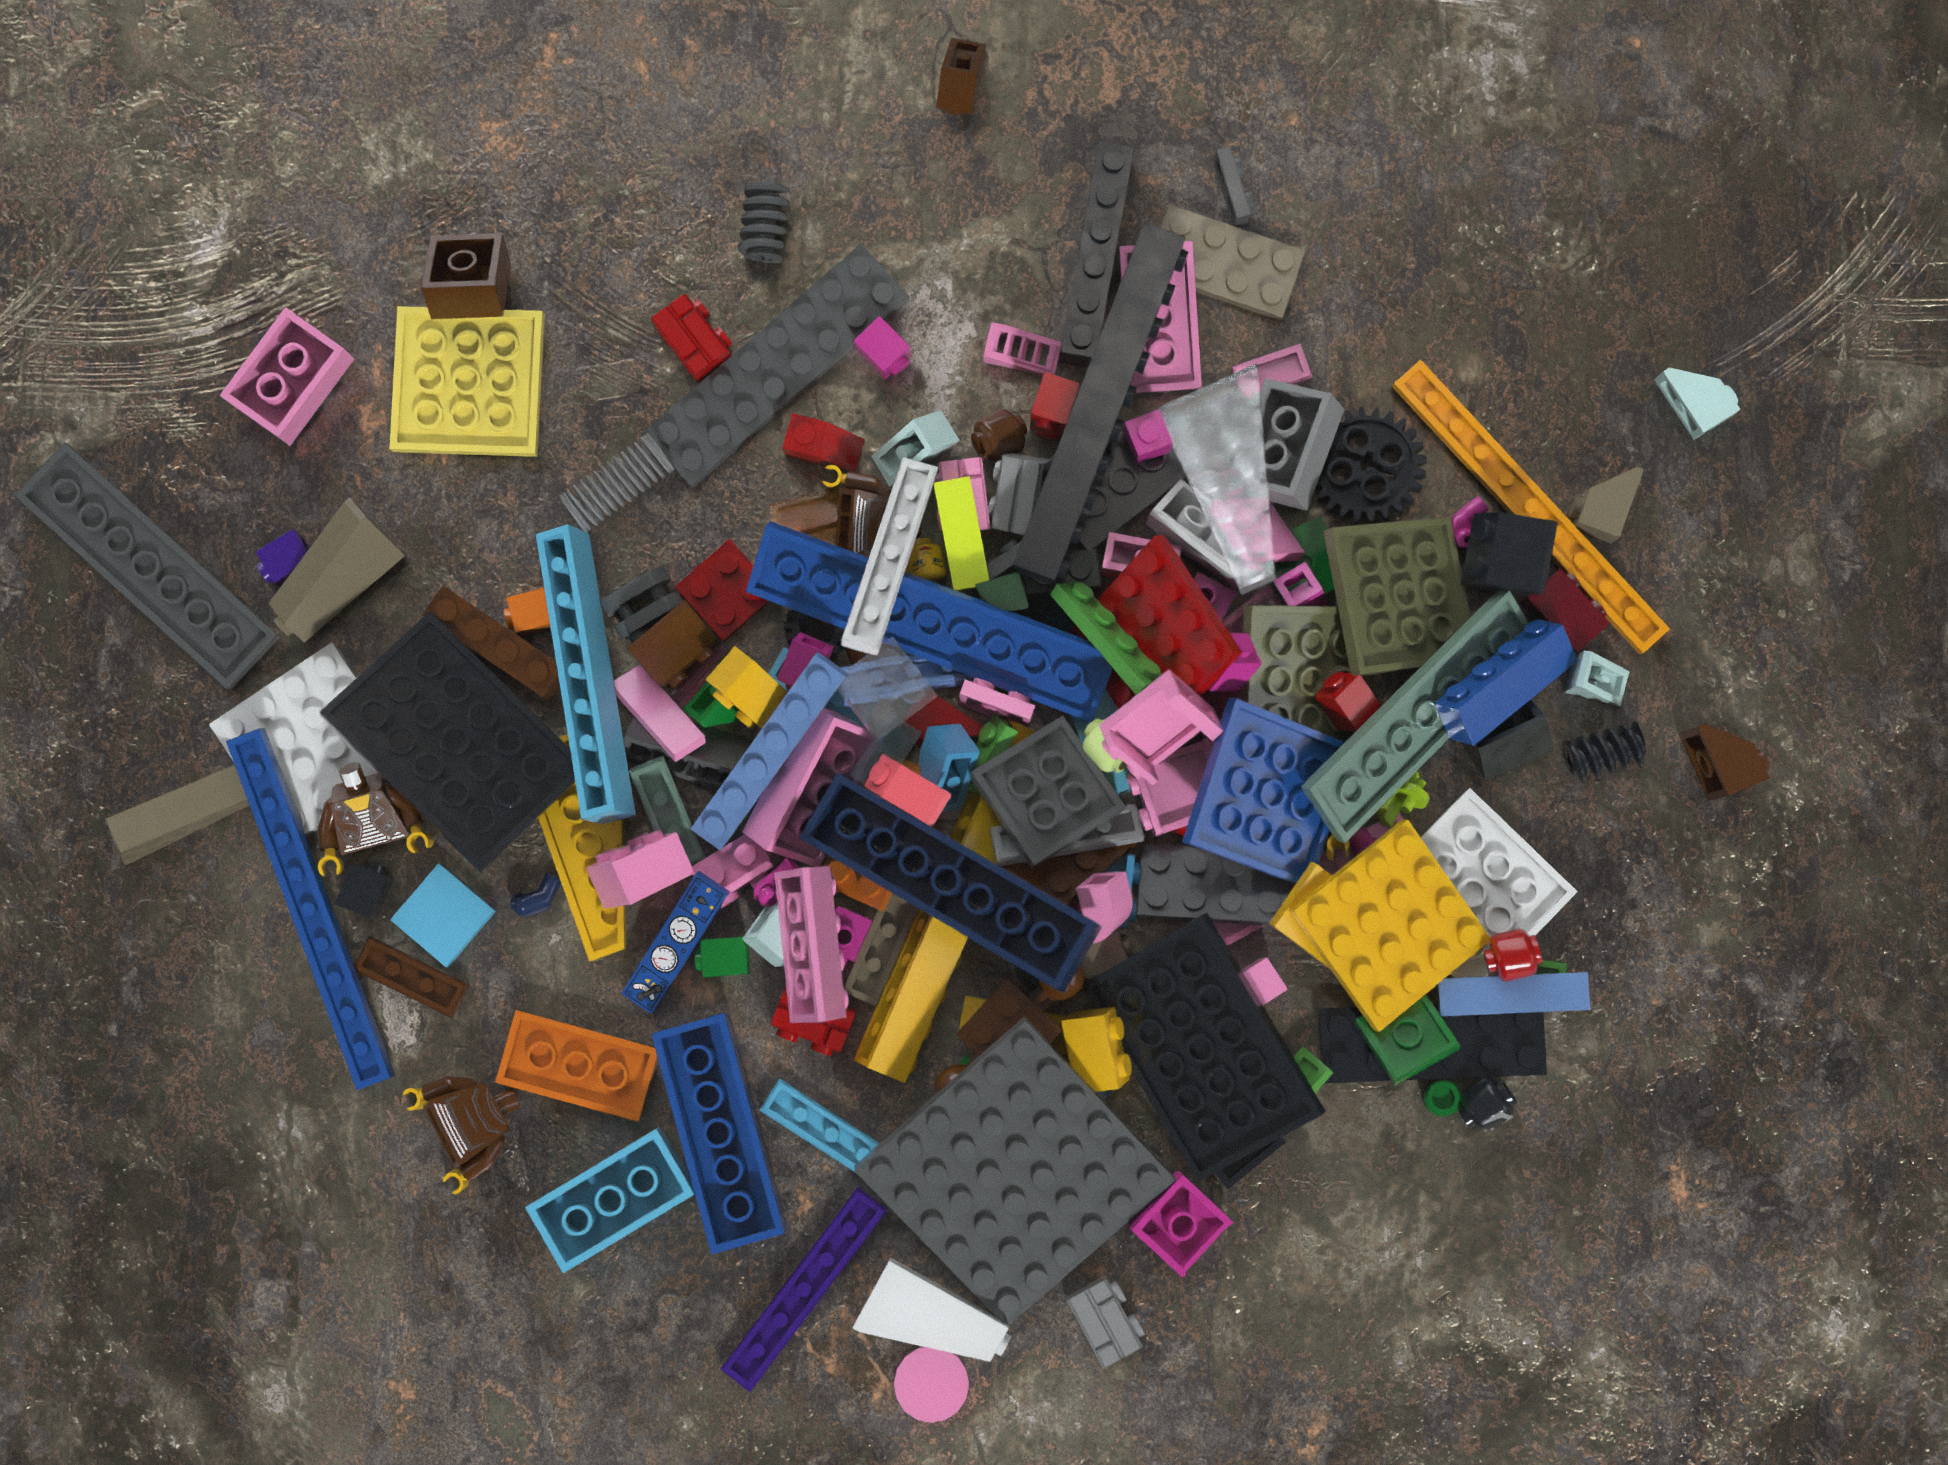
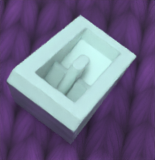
M1583 651L1577 654L1578 661L1570 667L1564 692L1621 707L1629 671L1591 651Z

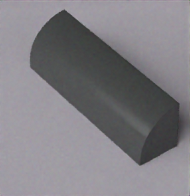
M635 716L624 735V747L628 762L640 765L664 755L672 776L719 790L753 741L715 728L703 727L701 724L693 722L705 735L706 743L675 762Z

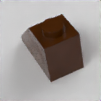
M951 38L941 67L936 108L944 109L953 115H963L965 113L972 115L979 88L986 44Z

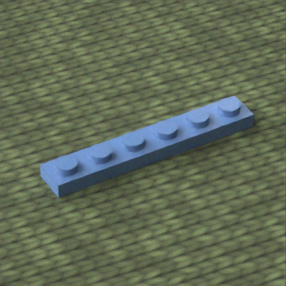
M819 652L814 655L691 827L692 831L721 851L846 678L847 672Z

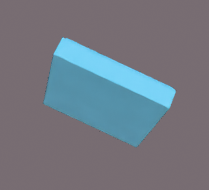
M438 863L390 920L442 965L449 968L497 910L445 866Z

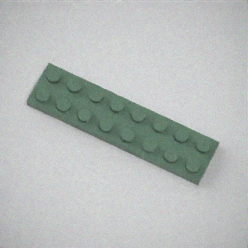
M1498 590L1301 786L1337 841L1346 843L1449 739L1434 702L1441 698L1449 687L1458 684L1472 673L1475 666L1485 662L1498 652L1501 645L1511 641L1524 631L1525 626L1529 624L1510 590Z

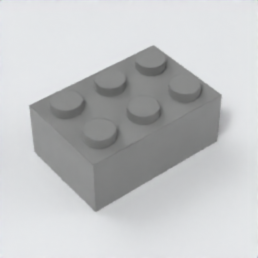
M1265 378L1228 481L1243 495L1307 511L1344 408L1332 393Z

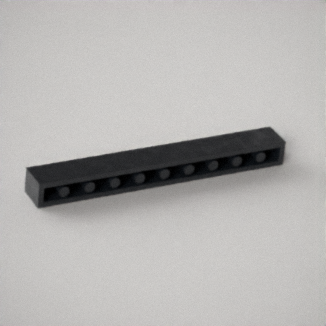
M1144 222L1018 549L1012 571L1019 572V574L1051 586H1055L1058 577L1065 579L1072 558L1066 556L1071 543L1078 545L1085 523L1079 522L1084 508L1091 510L1098 492V489L1092 487L1096 475L1104 476L1111 458L1110 454L1105 453L1109 441L1117 442L1124 424L1123 420L1118 419L1122 407L1130 408L1137 387L1131 385L1136 372L1143 374L1150 356L1149 352L1144 351L1149 338L1156 340L1163 319L1157 317L1161 305L1169 306L1176 285L1171 284L1170 281L1174 271L1181 273L1189 253L1183 250L1186 237Z

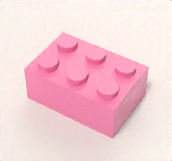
M285 307L219 396L291 446L354 361V358L339 344Z

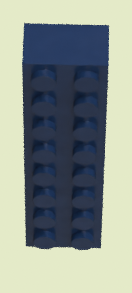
M839 773L834 777L799 837L1062 993L1066 991L1102 928L1095 921Z

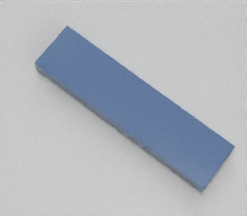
M1588 972L1534 974L1509 982L1501 981L1498 976L1444 978L1436 985L1438 1012L1441 1016L1591 1010Z

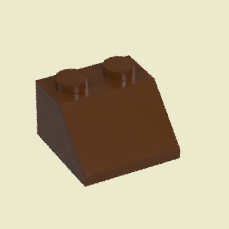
M684 600L627 647V649L659 686L666 690L668 687L676 689L683 684L690 676L688 671L697 663L703 666L718 653L716 647L721 643Z
M1705 723L1678 733L1708 801L1732 795L1770 779L1767 772L1770 768L1767 757L1762 750H1757L1754 743Z

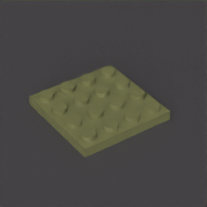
M1451 517L1331 527L1323 531L1351 675L1364 676L1419 669L1471 618L1465 587L1460 585L1462 572Z
M1244 605L1243 633L1249 634L1262 664L1241 689L1240 700L1346 742L1355 732L1338 730L1314 697L1324 687V681L1332 674L1337 672L1351 673L1338 606ZM1374 674L1361 676L1374 694Z

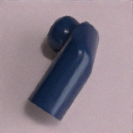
M545 873L537 891L526 894L518 892L512 896L510 900L511 909L519 916L524 917L548 910L560 887V879Z

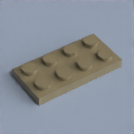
M1169 204L1161 229L1186 237L1185 241H1193L1196 292L1282 321L1306 250Z

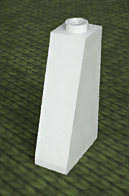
M893 1258L889 1259L853 1326V1329L861 1333L991 1362L995 1353L999 1356L1003 1354L1011 1339V1335L1006 1333L1009 1325L1000 1321L995 1315Z

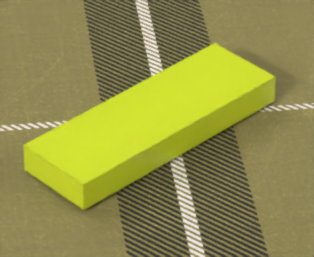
M970 476L935 482L933 484L953 590L961 592L976 589L975 584L988 581L989 575Z

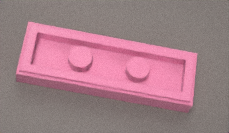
M641 664L614 680L616 696L675 762L706 743L705 735Z

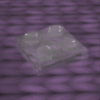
M893 636L881 645L878 656L868 654L847 669L845 672L848 675L837 689L876 742L937 697V694Z

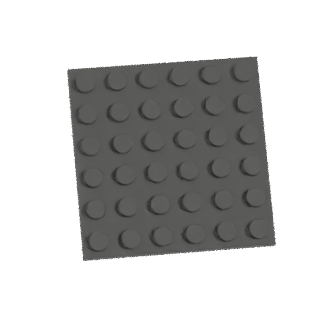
M1025 1016L854 1166L855 1172L984 1305L1000 1321L1007 1325H1010L1176 1180L1171 1171Z

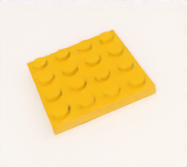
M1403 819L1289 910L1372 1029L1378 1032L1462 965L1491 939L1409 820Z

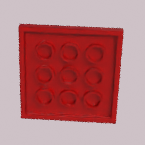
M1155 535L1097 599L1105 609L1115 616L1116 622L1125 633L1137 641L1139 649L1145 656L1158 665L1162 675L1168 670L1172 671L1200 697L1243 653L1165 535ZM1076 624L1070 629V634L1089 641ZM1113 669L1106 690L1118 709H1120L1134 698L1136 694Z

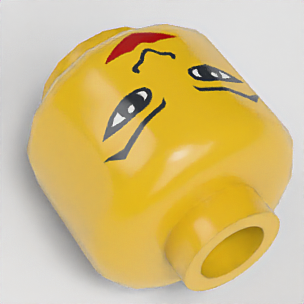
M930 538L916 539L905 572L937 584L944 581L947 576V568L942 547L932 543Z

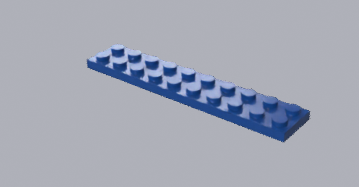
M769 521L764 530L746 592L845 629L869 558ZM907 572L904 573L882 641L885 645L967 676L988 681L1004 690L1023 694L1033 701L1092 722L1096 716L1113 667L1095 646L1086 639L1017 613L1002 610L985 601Z

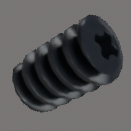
M1636 721L1631 724V729L1627 725L1622 724L1617 728V732L1610 728L1605 729L1602 736L1597 732H1593L1589 735L1588 741L1583 736L1576 737L1574 745L1568 740L1562 742L1566 766L1570 774L1573 776L1577 775L1582 784L1587 783V772L1589 771L1592 772L1597 780H1600L1601 768L1604 767L1611 776H1614L1616 774V764L1620 763L1625 772H1629L1630 760L1633 759L1639 768H1644V756H1646L1645 740L1641 728Z

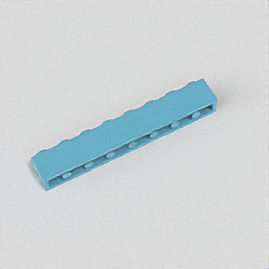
M567 524L536 534L581 819L606 824L635 816L636 813L590 535Z

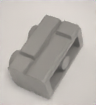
M1009 453L1002 455L1001 460L996 462L993 471V480L998 482L996 496L991 497L988 505L989 518H992V529L1021 535L1025 534L1050 469L1051 460Z
M1102 1276L1066 1296V1300L1102 1368L1143 1347L1139 1337L1145 1333L1134 1314L1129 1317L1125 1314L1121 1303L1127 1300L1116 1280L1109 1283L1106 1276Z

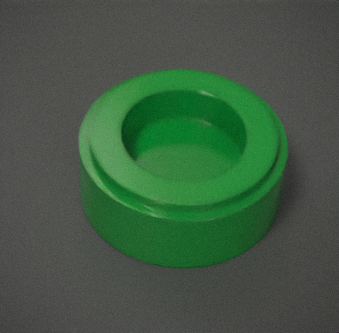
M1435 1079L1424 1088L1423 1103L1430 1113L1446 1117L1454 1114L1461 1105V1091L1454 1082L1447 1079Z

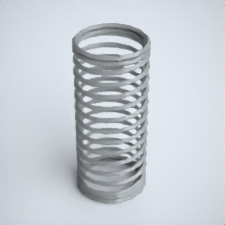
M649 433L640 437V442L645 451L637 442H633V446L640 458L630 447H627L626 450L632 461L624 452L620 451V456L627 468L617 457L613 456V460L621 474L610 461H606V465L615 480L603 466H600L599 469L608 484L597 471H593V475L602 490L590 476L586 475V479L597 497L582 480H579V483L589 500L576 485H573L572 488L584 507L569 490L559 495L584 532L588 533V530L591 531V526L586 517L592 524L598 525L592 511L601 521H604L605 518L599 507L608 516H611V511L605 501L614 511H618V507L611 495L622 507H624L625 503L618 491L628 502H631V497L624 485L635 497H638V493L629 478L641 492H645V489L637 475L651 488V483L642 468L655 483H658V479L648 462L662 478H665V474L653 455L668 473L674 471V467Z

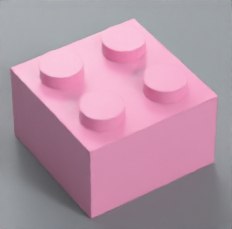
M661 829L650 834L648 832L629 839L626 846L618 849L615 847L596 855L597 863L586 868L604 908L631 905L694 874V870L677 832L663 834Z

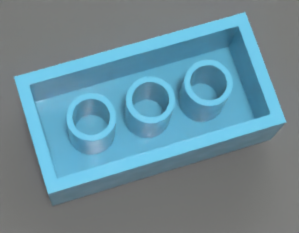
M661 1126L525 1208L562 1273H565L693 1196L695 1193L689 1172Z

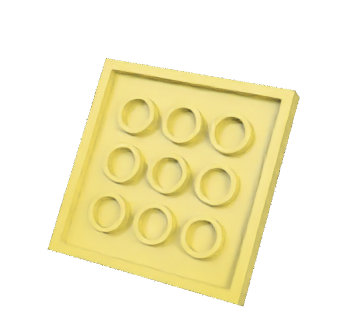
M397 306L389 449L392 452L537 457L545 319L543 311L504 310L503 317L431 319L427 307Z

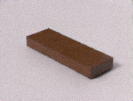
M373 936L368 937L354 965L356 972L450 1018L455 1017L470 984Z

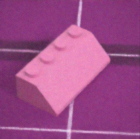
M824 707L761 794L742 833L767 851L814 867H820L826 854L799 837L837 773L860 786L862 785L885 737L832 709Z
M830 866L806 867L774 872L790 1023L825 1022L846 1017L845 1009L848 1006V993L842 983L841 971L844 969V956L838 945L837 934L840 931V918L834 908L833 896L836 893V881L833 874H831Z

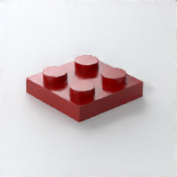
M730 538L675 586L679 593L724 643L771 602L746 592L754 565Z

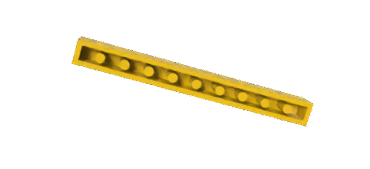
M1009 721L1018 730L1010 747L1032 735L1035 731L1017 722ZM970 790L949 838L996 864L989 832L991 827L1003 825L984 797ZM918 909L853 1059L854 1061L898 1081L906 1082L908 1075L914 1071L917 1065V1054L920 1047L932 1030V1019L935 1012L946 998L947 984L950 977L961 963V952L968 938L967 936Z

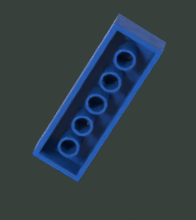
M729 1013L718 1014L652 1033L711 1255L785 1234L788 1230Z

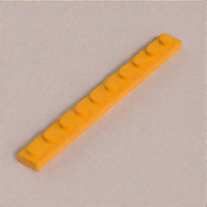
M1419 360L1392 385V388L1509 514L1551 520L1558 523L1551 560L1564 573L1570 572L1578 579L1582 585L1581 592L1589 600H1596L1607 613L1605 618L1639 655L1648 650L1670 630L1663 620L1422 360Z

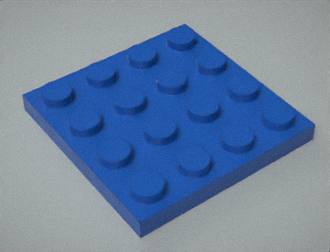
M1228 697L1220 722L1223 733L1214 741L1182 842L1296 885L1310 862L1319 865L1329 834L1328 827L1301 786L1345 742L1240 699Z

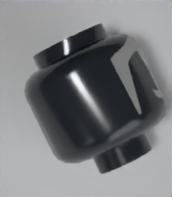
M1484 1077L1461 1092L1463 1106L1458 1111L1469 1128L1476 1125L1481 1131L1490 1132L1514 1117L1513 1106L1517 1105V1101L1502 1079L1496 1081L1492 1077Z

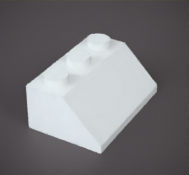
M1180 479L1153 508L1146 525L1153 529L1157 535H1165L1171 544L1182 546L1181 551L1189 560L1198 563L1210 572L1218 582L1227 585L1234 591L1254 564H1244L1210 513L1209 509L1213 503Z

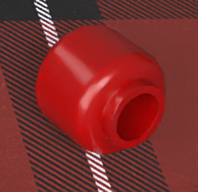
M1515 929L1493 935L1489 941L1490 949L1483 951L1488 972L1496 971L1499 979L1503 982L1532 976L1537 971V965L1542 964V956L1536 936H1529L1524 929Z

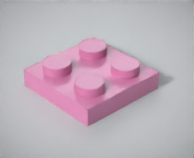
M974 678L973 682L964 681L959 696V707L992 718L995 713L1008 721L1017 722L1029 728L1035 705L1029 703V697L1014 691H1009L1008 695L994 690V684L979 678Z

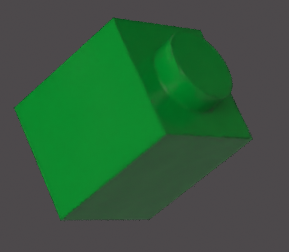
M743 937L700 940L701 948H695L696 970H702L703 978L751 974L749 945L742 940Z

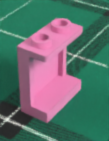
M1170 670L1166 671L1099 724L1105 739L1102 742V746L1108 755L1114 760L1120 758L1125 762L1126 767L1133 776L1138 779L1143 777L1152 785L1159 781L1155 772V766L1197 733L1203 732L1212 741L1223 733L1214 708Z
M1205 738L1201 742L1174 751L1155 766V772L1159 781L1154 785L1150 784L1143 777L1138 779L1132 773L1126 774L1132 795L1139 794L1143 809L1138 810L1145 831L1152 830L1153 836L1156 837L1188 825L1215 740L1212 741L1210 738Z

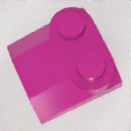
M1178 1170L1173 1173L1176 1180L1136 1214L1127 1226L1183 1278L1186 1275L1185 1272L1234 1222Z

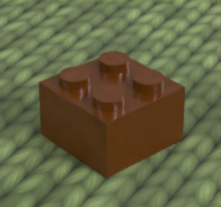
M503 233L430 236L421 289L431 319L504 316L511 262Z

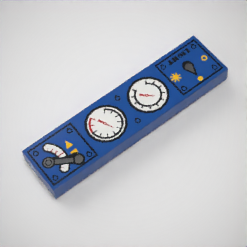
M697 872L621 994L650 1014H653L730 891L702 872Z

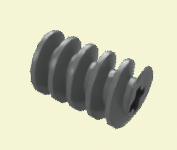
M755 182L748 184L744 188V194L747 199L743 201L742 206L746 213L741 216V223L745 227H742L739 233L740 238L744 241L738 244V251L750 260L763 263L783 262V257L773 253V251L782 249L785 245L784 242L775 239V236L786 234V229L776 225V223L787 220V214L778 211V208L789 206L787 199L779 197L781 193L790 192L788 187L774 182Z

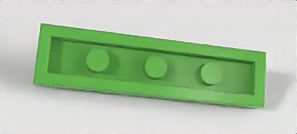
M1082 582L1057 583L1050 595L1136 695L1162 675L1158 665L1145 656L1139 649L1137 641L1125 633L1116 622L1115 616L1105 609L1094 597L1090 587Z

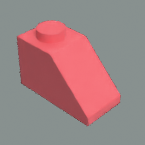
M882 754L879 761L871 768L869 778L864 784L866 788L931 827L935 824L952 795L885 754Z

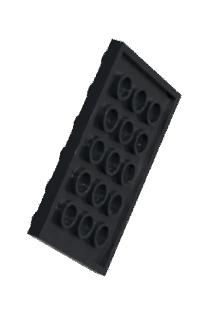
M430 611L319 712L320 716L480 873L575 783L570 748Z
M1207 912L1084 984L1083 989L1095 1009L1115 1006L1117 1017H1120L1123 1022L1124 1037L1122 1043L1124 1053L1130 1057L1132 1072L1197 1182L1322 1116L1326 1112Z

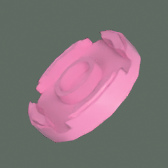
M923 1346L916 1348L906 1354L897 1367L894 1380L896 1399L903 1410L916 1420L930 1423L946 1420L959 1411L967 1398L969 1388L967 1369L957 1354Z

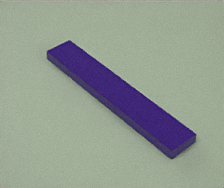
M857 1187L723 1364L721 1370L747 1391L751 1392L888 1209L860 1187Z

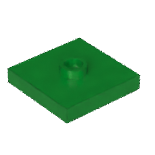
M1321 515L1290 530L1305 552L1299 561L1262 563L1282 605L1286 604L1273 581L1304 562L1307 563L1325 595L1335 591L1323 532L1327 530V527ZM1303 578L1302 580L1288 587L1287 590L1291 591L1292 589L1306 582V579Z
M1427 994L1380 1032L1374 1031L1363 1015L1355 1019V1025L1395 1086L1460 1049L1459 1042Z

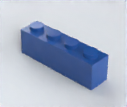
M1541 619L1530 622L1525 626L1524 631L1511 641L1501 645L1498 652L1485 662L1475 666L1472 673L1458 684L1449 687L1445 694L1434 702L1450 739L1472 746L1476 745L1578 661L1563 624Z

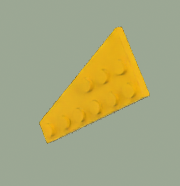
M568 734L560 736L559 738L570 748ZM575 782L538 819L588 959L592 962L626 949L625 906L604 908L586 869L597 863L596 855L615 847L618 849L624 846V820L600 824L581 819Z

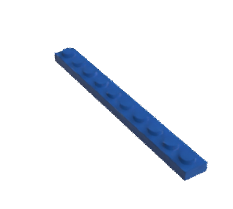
M258 728L226 741L356 1090L395 1076L267 732L265 728Z

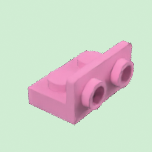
M745 834L723 847L721 851H716L692 866L694 870L693 876L700 871L730 891L721 908L739 899L738 891L749 884L754 889L758 882L776 868L766 850Z

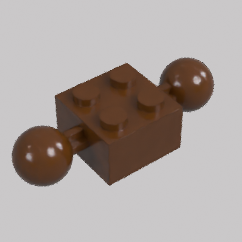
M1082 964L1064 993L1037 978L1038 986L1027 997L1011 981L1006 979L956 1033L975 1052V1055L965 1065L954 1064L946 1067L936 1079L935 1094L1024 1016L1052 1045L1063 1033V1030L1044 1012L1054 1001H1067L1080 993L1085 983V972Z

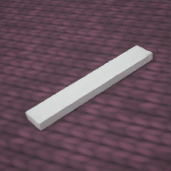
M905 457L902 458L842 637L841 646L878 656L938 467Z

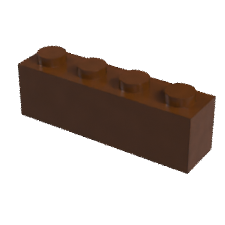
M442 585L422 616L424 617L430 611L464 645L551 702L560 689L556 661Z

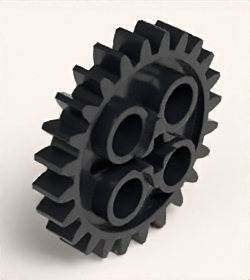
M1360 407L1358 417L1353 418L1351 413L1346 410L1345 421L1340 422L1315 488V490L1322 489L1316 496L1318 503L1329 500L1327 512L1330 514L1339 508L1341 521H1344L1349 513L1353 514L1355 525L1359 524L1362 516H1367L1369 523L1374 524L1375 515L1379 514L1385 522H1388V511L1391 509L1398 515H1401L1402 506L1400 503L1403 501L1406 504L1413 505L1414 498L1409 492L1421 493L1422 485L1416 480L1426 479V471L1418 468L1427 464L1426 456L1417 455V453L1423 450V442H1412L1417 436L1416 429L1404 432L1406 419L1403 418L1396 424L1393 423V411L1388 412L1384 418H1380L1378 407L1374 408L1371 416H1366L1364 408ZM1360 436L1365 438L1368 443L1361 449H1353L1348 445V442L1353 437ZM1387 451L1398 452L1401 458L1396 463H1386L1381 458ZM1342 452L1349 458L1338 457L1337 453ZM1367 461L1373 462V468L1368 467L1365 472L1361 471L1360 464L1365 465ZM1342 468L1348 469L1352 473V476L1343 482L1336 481L1332 477L1336 470ZM1385 474L1396 475L1397 478L1391 480ZM1372 483H1381L1386 488L1379 496H1372L1366 492V488Z

